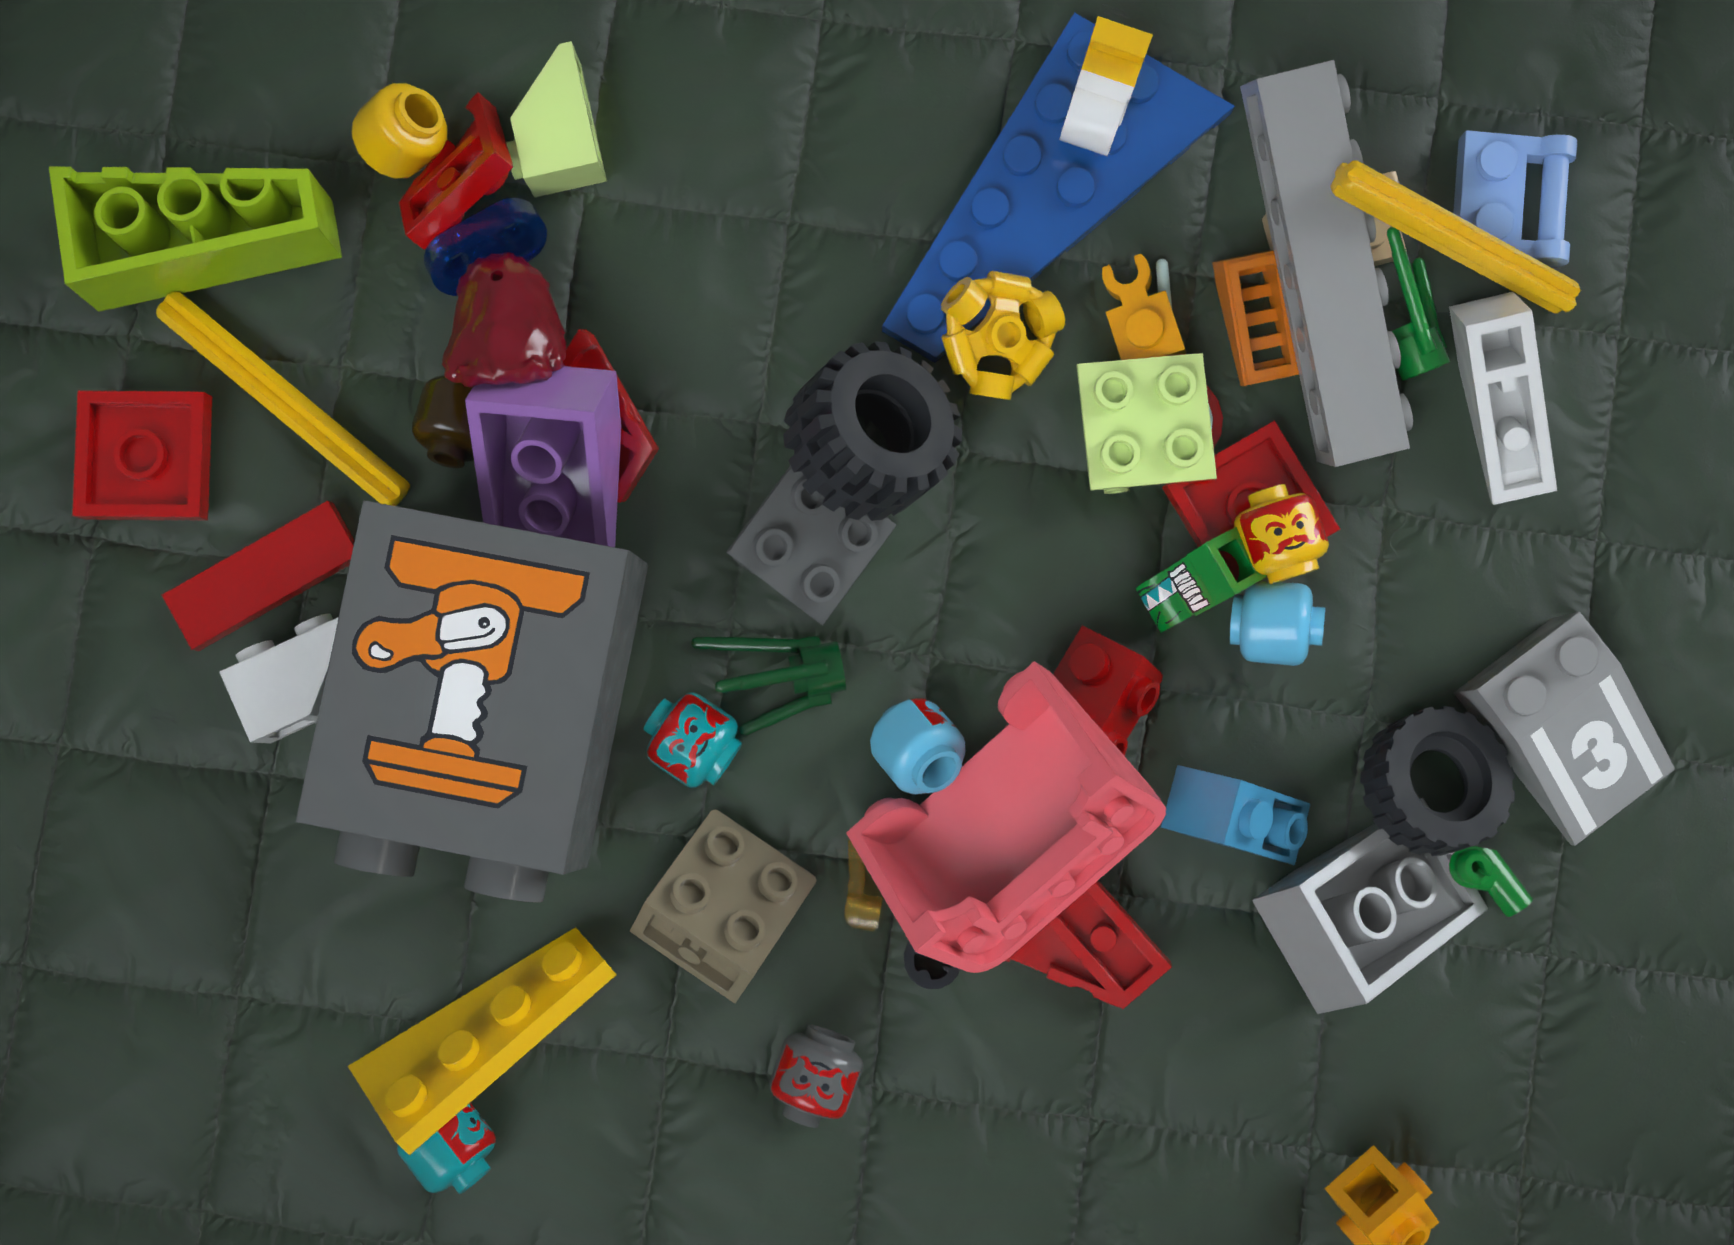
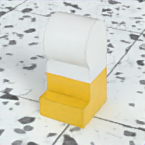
M1100 16L1097 17L1061 132L1060 141L1108 156L1117 128L1122 123L1153 34Z

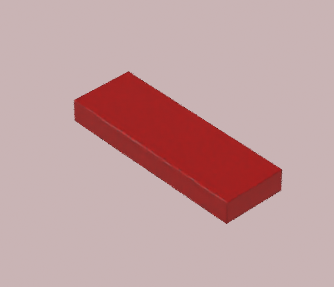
M327 500L162 594V597L191 650L201 651L348 567L355 540L334 503Z

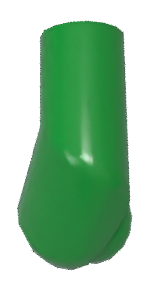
M1472 846L1452 854L1449 861V872L1453 880L1465 888L1487 891L1506 917L1519 913L1533 901V898L1497 850Z

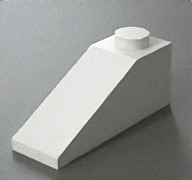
M1514 292L1450 306L1458 367L1491 503L1495 505L1557 491L1532 310Z

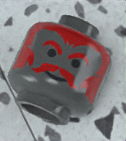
M812 1024L807 1025L805 1032L792 1033L786 1037L769 1081L772 1094L776 1099L785 1104L782 1112L784 1117L804 1126L818 1128L821 1118L833 1120L846 1115L864 1067L862 1059L853 1051L856 1043L854 1040L833 1030Z

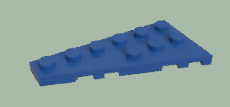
M1074 12L883 323L882 332L936 363L946 354L941 336L947 333L946 314L941 310V303L949 290L958 281L965 277H970L972 280L986 278L990 271H998L1026 276L1032 282L1042 273V270L1065 251L1068 252L1117 211L1168 164L1174 163L1187 152L1190 146L1212 127L1215 128L1231 115L1235 106L1146 54L1122 123L1117 128L1108 156L1060 141L1061 132L1095 27L1094 23ZM987 298L980 312L970 322L962 325L965 329L972 331L983 321L991 306L989 298Z

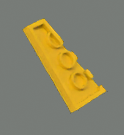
M575 927L348 1065V1068L394 1141L411 1155L617 974Z

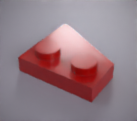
M479 92L471 98L465 107L474 115L475 120L459 143L455 146L449 140H446L442 151L427 164L424 171L415 178L399 201L405 235L424 250L440 235L447 236L452 233L461 223L465 212L483 195H491L504 184L509 171L513 168L496 107Z
M1099 881L1094 883L1012 956L1005 960L1010 962L1011 959L1047 974L1046 978L1065 986L1079 987L1092 993L1094 998L1121 1009L1128 1006L1172 968V963Z

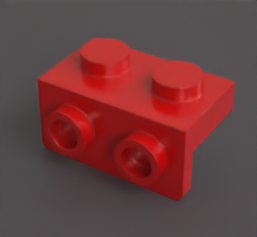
M1083 625L1053 674L1124 756L1128 747L1127 739L1140 717L1147 715L1156 704L1160 694V683L1163 679V674L1143 655Z

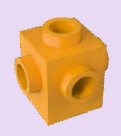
M1374 1145L1324 1188L1344 1214L1336 1222L1337 1226L1354 1245H1424L1430 1236L1431 1229L1439 1223L1424 1201L1432 1194L1429 1187L1408 1164L1403 1162L1399 1167L1395 1168Z

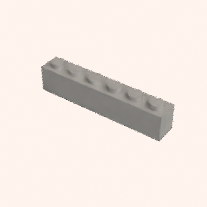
M1334 60L1255 79L1240 86L1316 460L1319 463L1338 467L1409 449L1407 431H1410L1413 427V415L1408 399L1403 393L1399 394L1395 369L1400 367L1401 354L1393 332L1387 331L1382 307L1388 303V287L1383 272L1374 266L1370 243L1374 242L1376 238L1375 220L1372 215L1336 197L1330 187L1335 178V170L1341 163L1348 164L1353 160L1363 163L1358 143L1354 139L1350 140L1345 118V114L1349 112L1351 105L1347 81L1342 74H1337Z

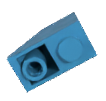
M1177 765L1166 806V816L1162 821L1161 828L1295 865L1299 848L1303 845L1307 836V816L1310 803L1240 779Z

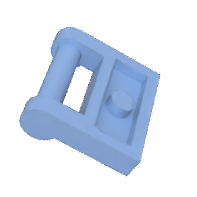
M1466 130L1458 141L1453 213L1551 268L1567 265L1570 256V243L1564 240L1568 173L1569 163L1576 159L1577 139L1573 136L1557 134L1534 137ZM1527 163L1543 164L1538 240L1536 241L1521 240Z

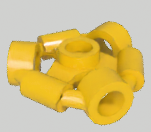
M990 271L987 277L972 280L970 277H965L949 290L941 303V310L946 314L947 333L942 335L941 339L953 374H961L970 386L969 393L1011 400L1012 393L1023 384L1032 386L1053 358L1054 353L1050 348L1056 333L1063 330L1065 326L1064 312L1056 296L1048 290L1042 292L1031 286L1030 278L1021 275ZM987 298H989L991 306L983 321L972 331L965 329L962 325L970 322L980 312ZM1021 304H1023L1027 325L1037 337L1035 340H1028L1026 336V328L1020 319L1019 313ZM989 355L1006 358L1011 363V375L978 371V362L983 356Z

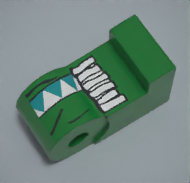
M1235 527L1204 543L1187 554L1186 557L1135 589L1159 631L1162 633L1195 614L1197 616L1264 579L1266 575L1260 574L1254 569L1238 529ZM1219 551L1228 552L1237 561L1239 566L1237 582Z

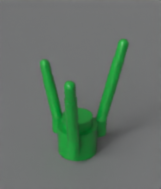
M1391 226L1387 230V238L1411 318V323L1391 331L1395 335L1400 349L1401 364L1397 368V372L1402 382L1449 363L1450 359L1445 350L1447 345L1439 328L1425 261L1420 257L1415 258L1412 263V271L1400 231Z

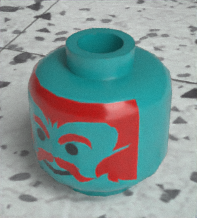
M694 692L683 695L675 704L664 698L653 711L643 728L645 732L652 736L647 746L648 759L652 764L689 788H696L705 781L715 785L742 745V742L735 738L738 728L737 722L725 711Z
M470 1102L411 1155L398 1144L397 1152L426 1191L437 1193L453 1186L459 1194H462L491 1170L485 1158L493 1150L496 1136Z

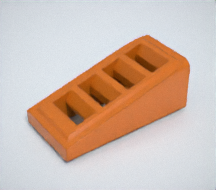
M1274 250L1212 262L1216 288L1240 386L1299 375ZM1263 272L1265 284L1241 288L1239 276ZM1269 297L1271 308L1245 313L1244 301ZM1275 322L1277 333L1249 338V326ZM1277 346L1281 347L1282 358L1259 363L1253 362V351Z

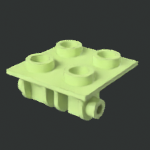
M1203 353L1081 363L1076 365L1090 491L1104 489V494H1116L1129 491V487L1217 479Z

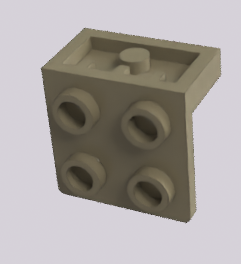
M712 810L646 899L629 932L733 1003H736L816 884V877L720 811Z

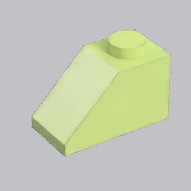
M572 41L561 43L557 46L510 118L515 140L506 142L513 164L511 172L515 180L524 178L534 197L607 181L581 63Z

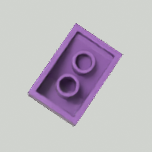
M563 366L562 369L552 372V377L548 380H535L527 384L509 382L498 385L483 383L474 386L465 402L483 523L615 548L621 442V418L616 371Z

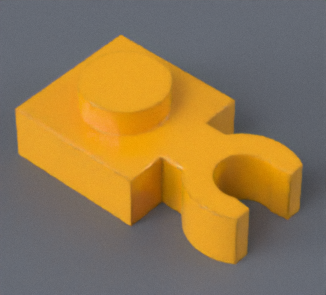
M1141 253L1134 256L1138 275L1129 284L1117 282L1111 266H1104L1102 268V278L1109 294L1121 301L1123 305L1105 312L1121 360L1185 355L1186 350L1166 290L1151 296L1147 295L1152 275L1146 258Z

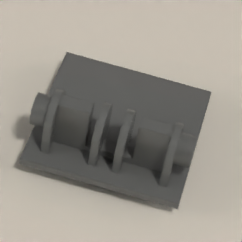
M790 465L726 553L732 556L736 563L750 573H754L823 626L894 530L896 524L887 517L883 520L870 521L867 514L859 520L847 518L845 508L841 506L834 512L822 505L824 497L817 491L812 495L808 493L802 486L807 480L802 471L794 473Z

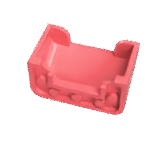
M1035 661L1024 671L1015 674L1006 682L998 700V710L1009 724L961 767L959 775L949 786L932 793L920 805L904 798L881 799L872 804L865 812L864 817L846 832L915 952L970 973L988 971L1012 956L1160 826L1166 816L1165 805L1148 782L1056 677Z

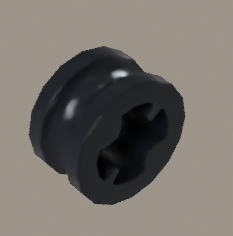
M907 942L904 951V965L909 978L918 986L926 989H941L951 984L958 976L960 969L942 963V968L945 970L944 973L938 976H930L927 967L916 968L914 955L917 952H915L910 942Z

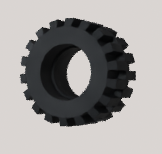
M874 341L868 348L863 342L853 344L845 352L839 351L797 392L792 399L794 403L786 411L784 422L790 428L783 434L784 447L794 450V455L788 460L793 472L802 471L807 479L802 486L810 495L815 491L820 493L824 497L822 505L833 512L840 506L845 508L847 518L859 520L867 514L870 521L883 520L889 514L895 516L948 475L947 470L955 465L959 456L955 447L962 442V429L954 425V421L960 417L957 404L949 403L946 395L950 390L944 380L937 382L930 374L933 368L924 360L919 364L911 359L912 352L899 346L894 352H891L886 342ZM856 413L870 420L880 430L886 440L888 450L878 446L866 435L859 424Z

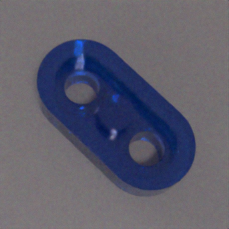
M520 198L503 199L436 236L425 250L424 265L433 284L439 291L447 295L458 296L456 290L459 279L466 273L468 265L474 263L477 258L485 259L491 254L510 252L516 257H522L526 262H529L544 248L547 240V228L538 211L530 202ZM511 224H514V225L511 226L510 228L504 229V228H506L507 226H509V225H511ZM461 253L458 257H456V258H454V259H451L452 257H454V256H456L457 254Z

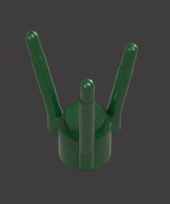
M819 635L801 639L694 637L691 640V645L695 649L799 653L798 655L788 656L789 667L719 680L715 683V690L718 693L746 690L792 681L795 694L807 692L806 695L741 724L738 731L743 736L772 726L807 709L832 704L830 693L846 691L845 673L838 642L821 644Z

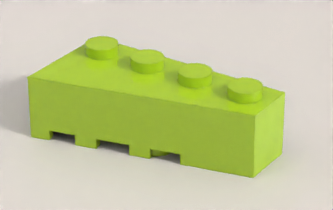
M49 166L65 284L98 312L163 298L174 291L186 293L342 258L333 201L309 169L226 168L224 173H196L192 168L167 167L166 173H133L128 167H102V172H76L72 167Z

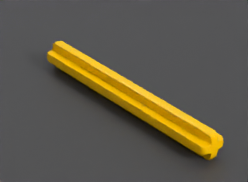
M1353 160L1348 164L1341 163L1335 170V178L1330 187L1336 197L1554 314L1562 310L1570 312L1577 305L1575 298L1581 291L1580 286L1568 276L1358 160Z
M174 291L168 294L164 301L158 305L156 309L157 318L381 504L397 506L410 490V484L406 479L180 292Z

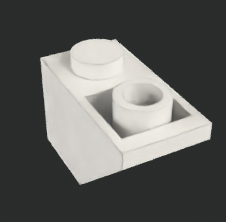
M323 614L306 620L294 628L297 634L296 637L277 646L274 645L272 640L247 647L236 654L239 663L220 671V675L250 743L271 744L317 722L338 618L333 619L331 614Z

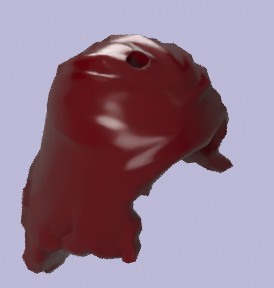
M506 252L491 254L485 259L477 258L474 263L468 265L466 273L460 277L456 290L458 300L455 308L452 334L442 356V365L445 368L444 375L449 381L462 383L469 388L483 383L494 385L509 382L527 384L535 380H548L552 377V372L563 368V361L566 358L565 331L549 291L550 284L544 279L540 271L531 266L522 257H516L514 254Z

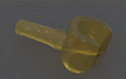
M847 840L849 881L844 918L847 924L853 928L875 931L878 926L883 897L863 894L866 881L865 865L851 841Z

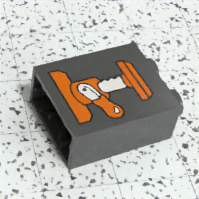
M363 500L296 822L339 830L340 834L334 863L340 866L377 874L412 877L415 875L420 847L470 856L464 883L466 890L508 900L543 902L549 872L564 875L587 868L589 864L648 563L625 549Z

